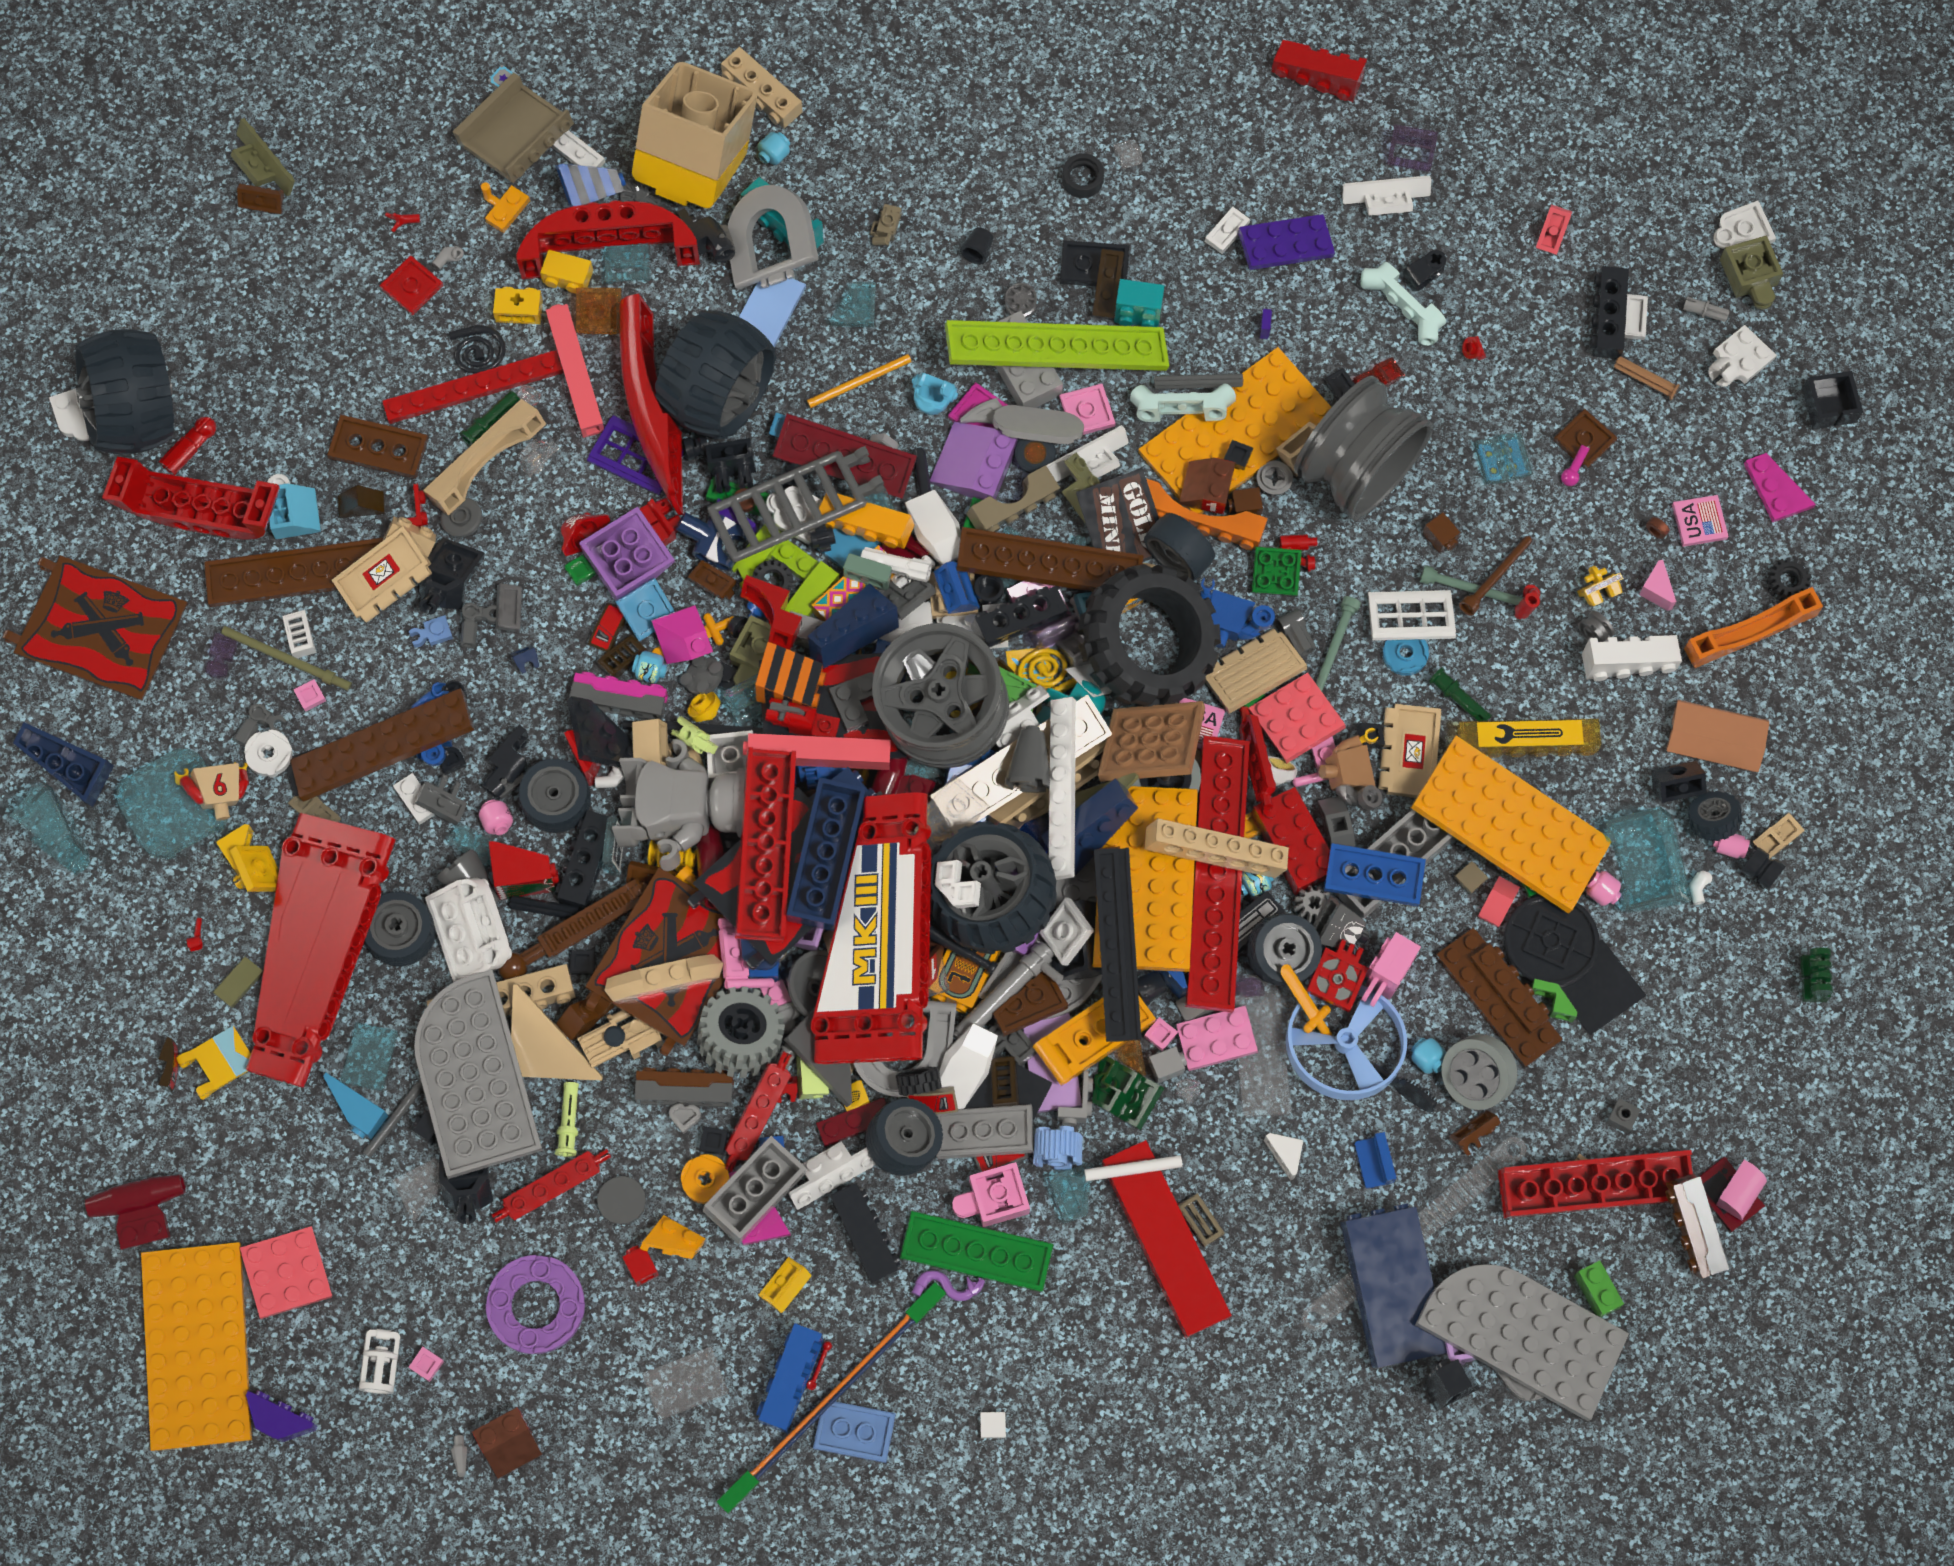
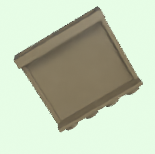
M513 72L452 132L460 146L514 183L534 162L539 160L540 156L549 147H552L570 129L574 122L567 109L563 112L523 85L520 76Z

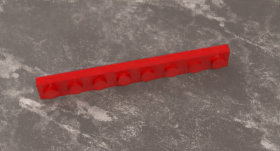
M557 350L386 399L382 402L388 422L392 424L563 374V369Z

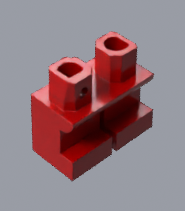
M667 498L657 502L651 499L647 505L640 508L665 546L676 540L675 534L678 533L676 527L681 518L679 515H675L669 520L666 519L664 515L673 510Z

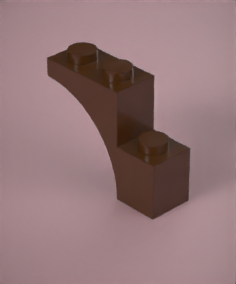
M591 991L584 1000L570 1005L556 1024L572 1041L587 1034L615 1005L601 997L595 1009L589 1011L585 1008V1005L593 993Z

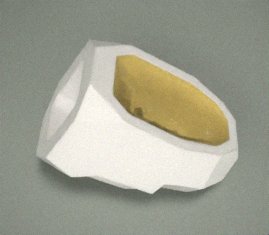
M1268 756L1276 786L1296 778L1297 768L1292 762L1286 764L1283 758Z

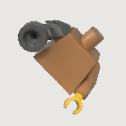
M1374 728L1367 729L1361 737L1357 735L1343 740L1332 750V755L1326 758V765H1320L1318 770L1319 777L1321 779H1329L1331 789L1336 791V794L1344 803L1350 806L1353 804L1366 810H1372L1382 802V794L1375 786L1367 745H1363L1364 742L1373 744L1378 740V737L1372 740L1367 737L1368 733L1375 731Z

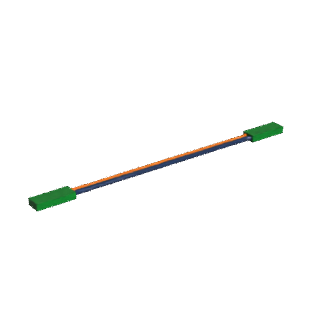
M934 1282L905 1312V1318L753 1471H747L717 1501V1504L729 1514L759 1484V1478L912 1324L915 1323L917 1325L946 1295V1292Z

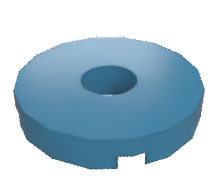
M1425 639L1387 640L1382 651L1386 666L1392 672L1402 676H1410L1420 672L1425 667L1429 657V647ZM1408 648L1411 650L1412 656L1405 658L1401 656L1400 650Z

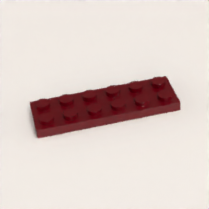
M788 413L786 414L773 453V458L803 466L836 451H840L845 457L865 446L869 452L870 462L863 465L858 464L850 468L858 486L868 483L871 479L880 475L885 491L881 493L901 500L904 498L917 456ZM836 461L824 466L828 476L846 481Z

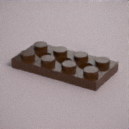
M340 414L327 456L328 459L416 479L429 437L427 434ZM355 437L362 439V443L358 446L350 444L351 440ZM377 442L384 444L383 449L380 451L372 450V446ZM399 447L406 449L405 454L402 456L394 455V451Z

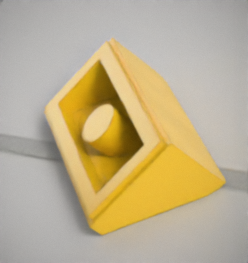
M788 1257L758 1296L777 1311L783 1313L810 1279L811 1274L805 1267Z

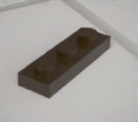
M1102 249L1092 317L1115 319L1124 256L1122 251Z

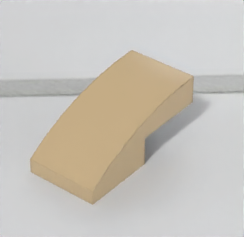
M1788 813L1755 839L1753 843L1757 848L1760 847L1769 854V859H1771L1805 830Z

